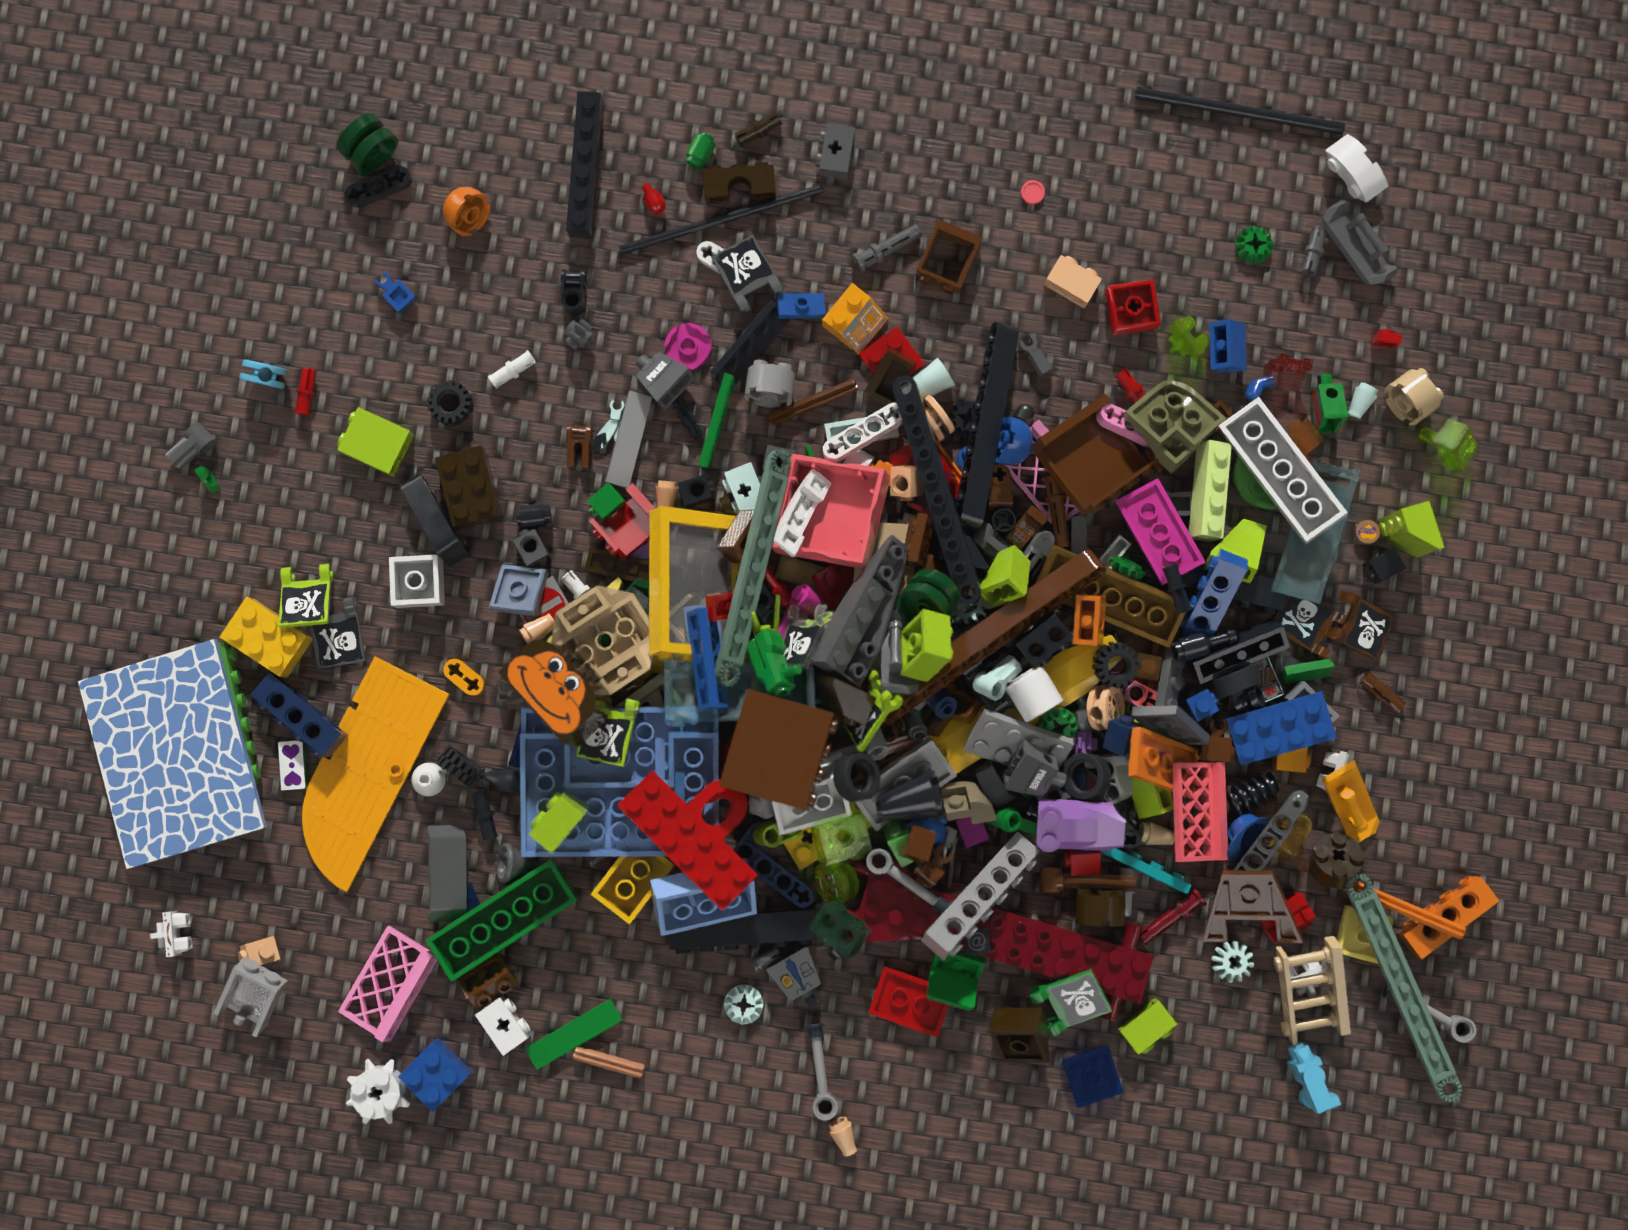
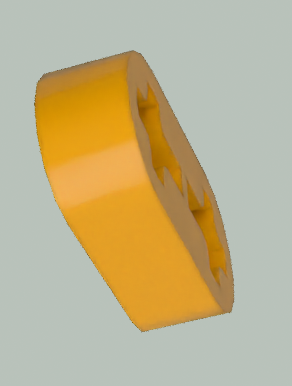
M451 659L445 663L443 670L445 676L461 690L471 696L483 693L486 685L484 679L467 664L459 659ZM459 664V671L464 675L462 677L457 674L451 675L452 669L450 666H457ZM467 677L473 681L479 680L477 683L479 686L478 690H469L470 684L465 681Z

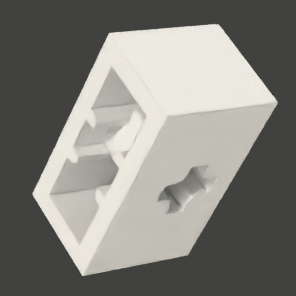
M504 995L475 1015L503 1056L531 1036L528 1032L531 1030L524 1018L519 1019L515 1013V1010H517L515 1004L510 998L506 999ZM508 1019L510 1021L508 1028H502L500 1024Z

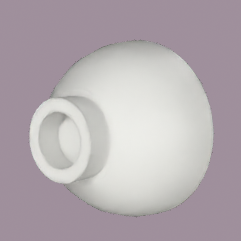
M434 763L419 765L414 770L411 778L413 788L423 796L438 794L443 789L446 781L444 771Z

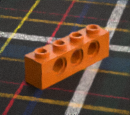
M1470 875L1459 882L1460 886L1454 891L1449 890L1439 897L1440 901L1434 906L1431 904L1423 909L1442 917L1444 910L1448 909L1450 911L1449 920L1466 927L1498 903L1499 900L1482 877H1472ZM1464 895H1468L1470 900L1466 907L1462 905ZM1410 919L1401 925L1402 930L1397 935L1415 958L1423 959L1452 937L1434 928H1431L1430 934L1425 936L1423 933L1425 925Z

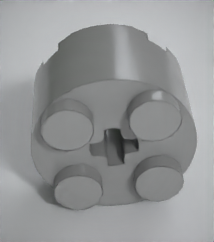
M755 360L753 365L748 368L745 399L749 401L750 397L754 399V404L763 407L779 408L781 403L787 402V406L791 405L795 382V373L791 370L792 366L787 363L774 365L768 364L764 360Z

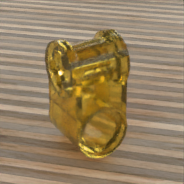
M1301 814L1298 818L1303 827L1299 829L1295 826L1277 850V853L1289 861L1298 854L1303 842L1311 832L1312 822L1306 815ZM1287 818L1281 827H1290V822ZM1273 838L1269 844V847L1275 846V840Z

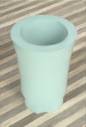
M938 358L916 376L912 377L918 384L923 402L925 401L924 398L928 395L934 396L941 391L955 386L946 368ZM907 382L900 387L902 394L910 392L911 383Z

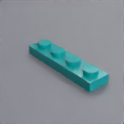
M1120 847L1110 851L1100 850V853L1182 893L1188 894L1191 885L1185 882L1186 877L1176 872L1170 875L1163 871L1164 866L1153 861L1149 865L1141 861L1143 856L1129 850L1128 854L1119 850Z

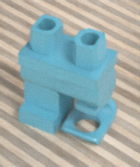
M1301 1042L1298 1045L1287 1047L1291 1056V1060L1286 1061L1288 1067L1293 1070L1295 1080L1303 1086V1089L1299 1092V1101L1318 1114L1341 1105L1338 1095L1328 1092L1324 1082L1325 1072L1319 1067L1323 1065L1320 1057L1313 1055L1309 1046L1303 1045Z

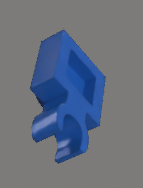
M383 271L382 273L387 277V281L379 283L375 279V283L381 289L387 290L382 296L401 314L417 297L400 280L393 284L390 275Z

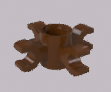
M939 845L936 848L935 857L932 860L929 859L928 862L919 863L912 872L917 877L915 881L921 886L927 885L931 889L945 873L940 866L953 859L954 855L952 853L947 858L940 856L943 845ZM904 886L903 890L906 892L908 888ZM917 894L913 897L914 900L920 898Z

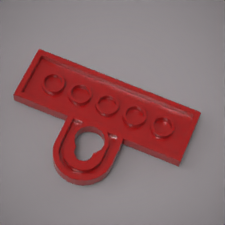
M652 770L617 806L723 912L758 877V874L723 841L746 816L748 809L746 794L719 786L720 780L708 784L687 805ZM719 799H727L730 802V809L726 812V819L719 825L707 824L702 818L704 807L709 803L717 802Z

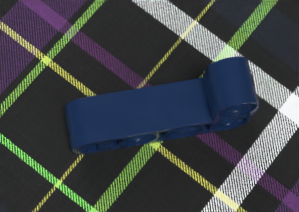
M757 821L753 823L737 843L734 851L739 855V847L748 845L752 850V855L747 858L749 866L758 874V877L795 905L801 908L810 906L814 900L813 889L761 850L763 846L758 845L753 839V829L764 822ZM769 830L765 836L766 841L771 835ZM768 860L771 863V870L768 873L760 872L758 870L759 861ZM782 874L788 875L791 879V884L786 888H782L777 884V878ZM795 882L800 884L796 887L799 891H808V897L810 898L808 901L803 900L800 902L798 900L799 895L794 891L792 895L787 893L793 889Z

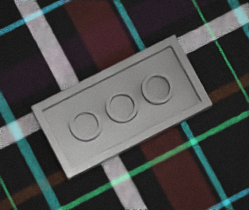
M984 709L963 746L965 752L1008 766L1022 741L1026 740L1053 754L1057 759L1058 769H1060L1073 748L1074 742L1071 738Z
M929 736L879 770L880 786L877 793L870 799L856 801L855 803L877 831L892 821L884 820L883 816H878L875 802L879 801L880 795L928 771H935V777L937 776L940 787L957 775ZM863 782L855 787V789H857L859 792L861 791Z

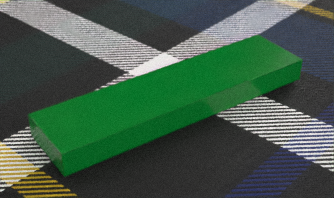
M724 373L698 466L706 469L711 468L736 381L735 377L731 374Z
M610 998L529 1045L525 1050L536 1070L619 1023L623 1018Z

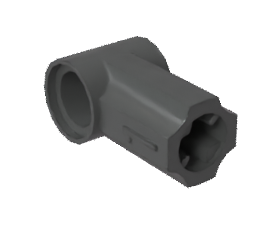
M200 422L190 426L185 431L184 438L165 454L168 460L179 470H182L199 454L208 452L216 444V439Z
M983 522L980 529L974 530L970 535L979 552L985 553L992 560L995 559L999 551L1011 547L998 536L996 529L986 522Z

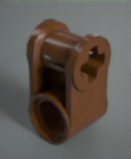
M996 464L992 474L987 510L996 511L1002 508L1012 510L1013 493L1010 470L1004 464ZM997 470H999V474L1004 476L1000 481H998L997 477H993Z

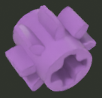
M1076 731L1075 737L1071 738L1074 742V746L1071 749L1074 750L1073 755L1079 753L1092 754V751L1098 750V739L1092 738V732Z

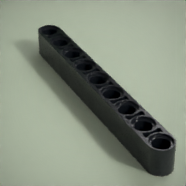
M997 321L992 324L987 338L956 500V509L961 525L975 530L980 529L985 517L1019 337L1018 328Z

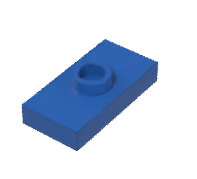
M782 293L776 296L778 319L824 318L826 315L824 293Z

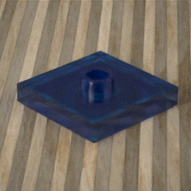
M1109 1045L1100 1046L1061 1059L1077 1108L1124 1093Z

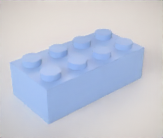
M684 872L650 880L655 918L661 936L757 914L754 881L722 912Z

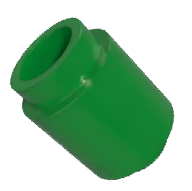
M705 132L695 134L685 154L687 156L685 162L696 169L702 170L703 166L707 165L716 147L715 142H713L714 138Z

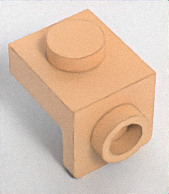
M274 936L242 945L238 952L239 961L246 957L256 961L259 965L280 960Z

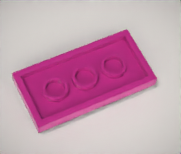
M1158 478L1115 501L1118 510L1161 586L1167 584L1163 568L1178 564V569L1182 576L1205 564L1203 556Z

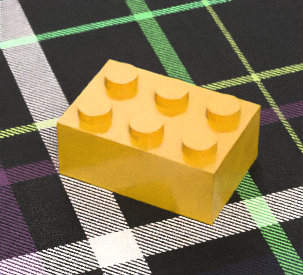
M250 597L245 598L219 636L265 668L284 678H288L313 641L312 636L298 627L279 628V615Z
M619 856L591 895L628 924H631L652 897L650 880L668 876L676 864L667 856Z

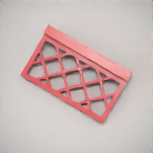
M1225 762L1172 763L1176 862L1228 860ZM1181 768H1184L1188 773L1185 781L1182 779ZM1199 770L1201 774V780L1197 776ZM1192 781L1197 786V789L1194 793H1192V791L1189 789V786L1192 783ZM1184 793L1189 798L1186 806L1182 802ZM1200 795H1201V803H1202V805H1201L1200 802L1198 801V798H1199ZM1193 806L1198 810L1195 818L1190 814ZM1185 818L1190 823L1186 831L1183 828V821ZM1201 819H1202V828L1199 826V822L1201 821ZM1194 830L1199 835L1195 843L1190 837ZM1187 843L1191 850L1187 856H1184V845ZM1202 843H1203V853H1202V852L1200 851V849H1199V848L1201 847Z

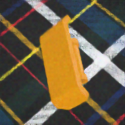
M1353 760L1324 777L1322 781L1344 833L1359 844L1376 833L1380 821L1356 762Z

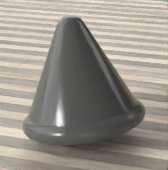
M504 843L500 848L497 859L498 879L502 884H506L535 870L539 864L530 857H521V851L514 848L510 843Z

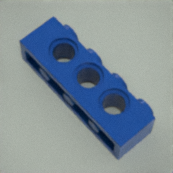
M1221 548L1217 556L1212 555L1207 567L1210 570L1207 576L1203 575L1197 586L1199 592L1197 596L1192 595L1189 601L1191 610L1187 616L1184 615L1178 628L1180 629V638L1200 632L1205 634L1207 638L1214 636L1247 572L1248 559ZM1224 576L1227 579L1224 581L1217 580L1216 577ZM1213 596L1217 599L1210 601L1207 600L1206 597ZM1204 616L1206 619L1198 620L1196 617Z

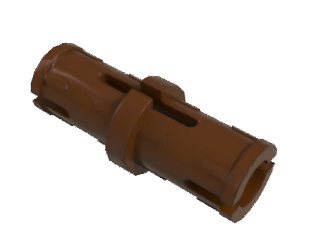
M1370 671L1359 680V683L1374 695L1376 701L1384 703L1395 715L1405 707L1406 702L1394 694L1388 684L1384 685Z

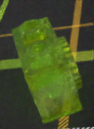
M853 811L851 812L852 816L811 827L819 863L829 867H837L843 864V860L849 858L851 860L862 859L865 857V853L873 851L863 813ZM840 830H843L844 838L839 842L837 835Z

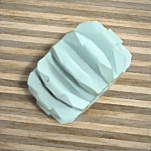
M1233 940L1231 946L1228 942H1223L1224 950L1216 947L1215 951L1219 953V956L1211 957V960L1218 962L1212 968L1215 971L1220 970L1218 977L1221 979L1227 976V981L1230 983L1234 981V978L1241 982L1243 981L1241 973L1247 976L1251 974L1246 968L1247 966L1254 967V963L1247 961L1253 957V954L1246 952L1247 946L1245 944L1239 946L1238 941ZM1230 957L1235 958L1234 960L1237 962L1235 966L1230 965Z

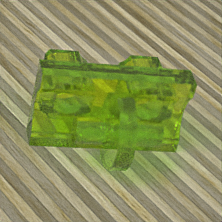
M1191 315L1181 320L1177 318L1168 327L1173 333L1168 339L1173 345L1169 352L1173 354L1178 351L1182 357L1189 353L1194 360H1197L1210 344V338L1204 332L1196 338L1192 336L1189 331L1196 327L1197 323Z

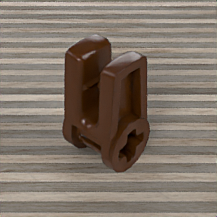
M573 423L567 424L568 469L576 467V448L579 444L582 445L581 466L583 469H590L593 440L592 424H587L586 426H574Z

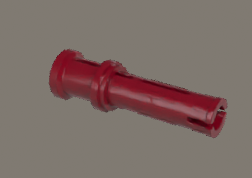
M1195 887L1191 888V892L1181 900H1175L1173 907L1140 931L1139 937L1146 946L1182 918L1188 919L1191 917L1190 914L1201 905H1207Z

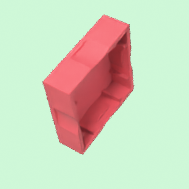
M792 454L790 459L792 461L790 463L791 468H789L787 476L788 482L776 530L796 490L814 468L832 484L824 500L817 504L802 534L804 539L794 557L864 569L872 558L889 486V474L882 468L852 463L837 464L822 458ZM773 539L771 548L777 554L790 556L787 552H785L783 549L777 546L774 543Z

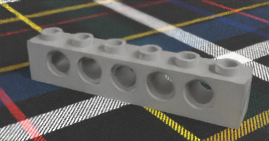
M1017 831L926 931L921 941L942 960H945L949 955L954 957L963 946L960 942L965 937L969 940L978 930L976 924L980 920L985 922L993 913L991 908L994 904L1000 905L1009 895L1006 891L1011 886L1015 889L1024 877L1021 874L1025 870L1030 872L1038 863L1036 857L1040 850ZM1008 861H1015L1018 867L1010 865ZM993 877H999L1003 883H997ZM982 893L986 895L988 900L980 899L978 894ZM963 910L971 912L973 917H966L963 914ZM948 927L954 928V929L957 931L958 934H957V935H952V934H950V933L948 932L947 928H948Z

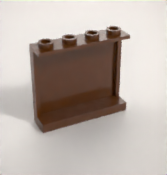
M1106 394L1041 436L1031 447V451L1083 516L1090 511L1093 514L1097 513L1105 506L1103 502L1107 499L1111 503L1122 494L1120 490L1125 488L1128 491L1138 483L1137 478L1145 479L1154 472L1152 467L1159 461L1156 458L1149 463L1131 440L1099 425L1096 420L1097 412L1111 402Z
M747 689L719 786L809 811V808L814 807L818 794L814 792L816 783H821L825 769L821 768L823 759H828L831 751V744H828L830 735H835L838 720H835L836 715L832 712Z

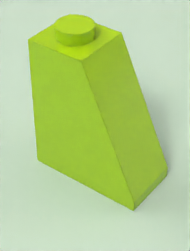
M1243 519L1211 551L1204 569L1210 570L1207 569L1208 563L1212 555L1217 556L1221 548L1248 559L1247 572L1242 581L1251 583L1258 570L1267 526Z
M1015 545L998 552L980 584L981 597L991 608L1023 597L1027 593L1031 561Z

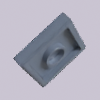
M502 564L489 605L490 610L536 616L548 577V571L546 569Z

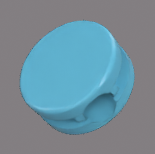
M243 360L242 366L253 368L252 375L240 373L239 379L284 389L285 383L275 380L277 375L287 376V369Z

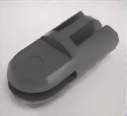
M1038 531L1022 552L1031 561L1028 579L1030 582H1032L1044 564L1052 544L1055 545L1056 543L1055 537L1050 531Z

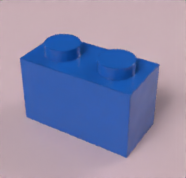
M1232 319L1209 323L1211 370L1223 374L1247 371L1245 323Z

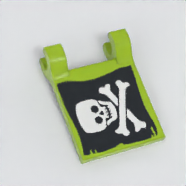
M330 564L319 565L320 579L295 581V575L292 574L291 567L281 568L282 588L279 628L328 624L331 583L334 578L333 571H330Z
M872 670L869 673V686L865 690L866 693L877 697L866 725L856 723L854 727L846 723L844 724L860 752L865 750L887 715L898 709L903 703L900 695L896 694L895 698L890 701L893 696L889 691L885 690L882 695L880 694L881 678L877 680L879 674L876 670Z
M627 699L625 713L611 710L606 721L580 747L578 746L576 756L624 767L640 702Z

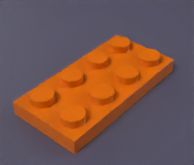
M1142 727L1132 728L1128 776L1173 792L1172 763H1198L1199 750ZM1181 768L1182 779L1185 781L1188 773L1184 768ZM1193 781L1189 786L1192 793L1196 790V784Z

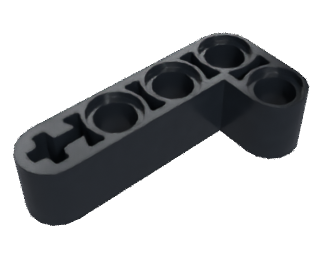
M419 473L402 483L400 488L439 557L448 567L468 557L470 553L467 547L454 531L424 476Z

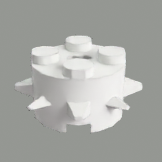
M367 1059L365 1060L364 1073L359 1076H348L347 1081L352 1086L351 1099L346 1104L347 1106H354L356 1111L363 1117L364 1124H367L371 1119L384 1118L388 1124H391L392 1112L398 1107L410 1106V1102L404 1097L406 1085L398 1078L401 1073L394 1070L395 1061L392 1059L386 1065L374 1066ZM375 1089H381L382 1094L380 1096L376 1095Z

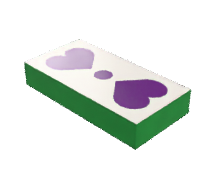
M305 741L278 742L281 790L306 789Z

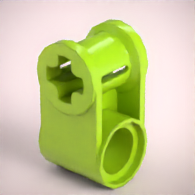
M776 817L759 824L753 831V839L758 845L772 848L803 835L802 830L780 835ZM769 830L771 835L769 840L766 841L765 834Z

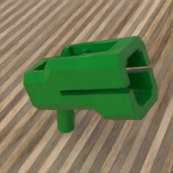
M766 628L761 630L755 636V639L748 643L746 651L757 681L764 683L767 694L783 698L795 688L792 676L800 674L802 668L799 664L788 667L784 656L786 646L781 633Z

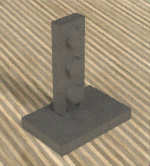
M1171 646L1170 648L1165 647L1155 706L1133 707L1131 716L1147 730L1182 744H1209L1210 735L1188 716L1177 703L1179 690L1182 687V671L1186 662H1177L1173 656Z

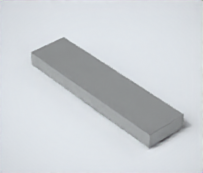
M629 390L605 483L609 482L611 485L625 489L630 486L652 397Z

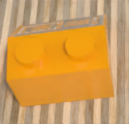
M852 283L822 319V326L859 355L889 318L870 296Z

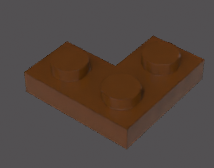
M949 692L957 702L956 711L950 717L942 719L937 717L929 708L921 719L922 723L927 727V735L939 738L951 719L971 724L982 708V703L979 699Z

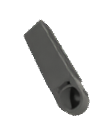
M1297 790L1287 798L1235 867L1234 871H1262L1295 828L1298 818L1308 806L1309 795L1301 790ZM1286 817L1290 822V827H1281L1278 823V818ZM1265 836H1271L1275 840L1274 847H1269L1264 843ZM1251 855H1256L1260 858V866H1255L1250 862Z

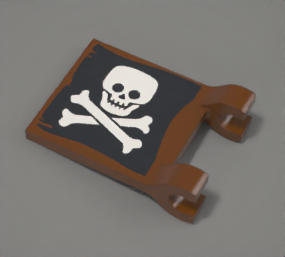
M1295 586L1284 603L1283 611L1277 613L1274 619L1284 626L1288 639L1311 652L1319 660H1325L1332 653L1329 649L1320 645L1325 637L1323 635L1327 626L1331 627L1333 623L1342 629L1347 616L1336 612Z
M1340 591L1337 600L1351 605L1342 629L1337 627L1333 629L1327 626L1323 635L1341 642L1373 660H1378L1394 616L1361 599L1356 593Z

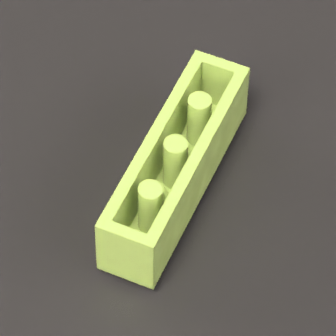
M1208 440L1196 449L1189 533L1193 540L1213 542L1223 539L1232 446L1230 443Z

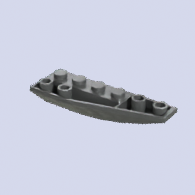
M890 535L856 578L830 619L809 659L810 662L825 673L859 688L883 644L907 560V546L894 535Z

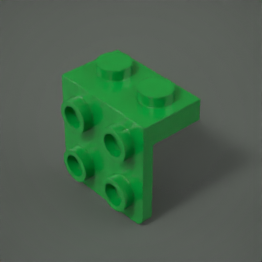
M959 950L954 957L949 955L945 960L934 954L930 967L927 998L972 1011L976 1002L978 979L985 966L986 957L976 954L965 955L963 950Z

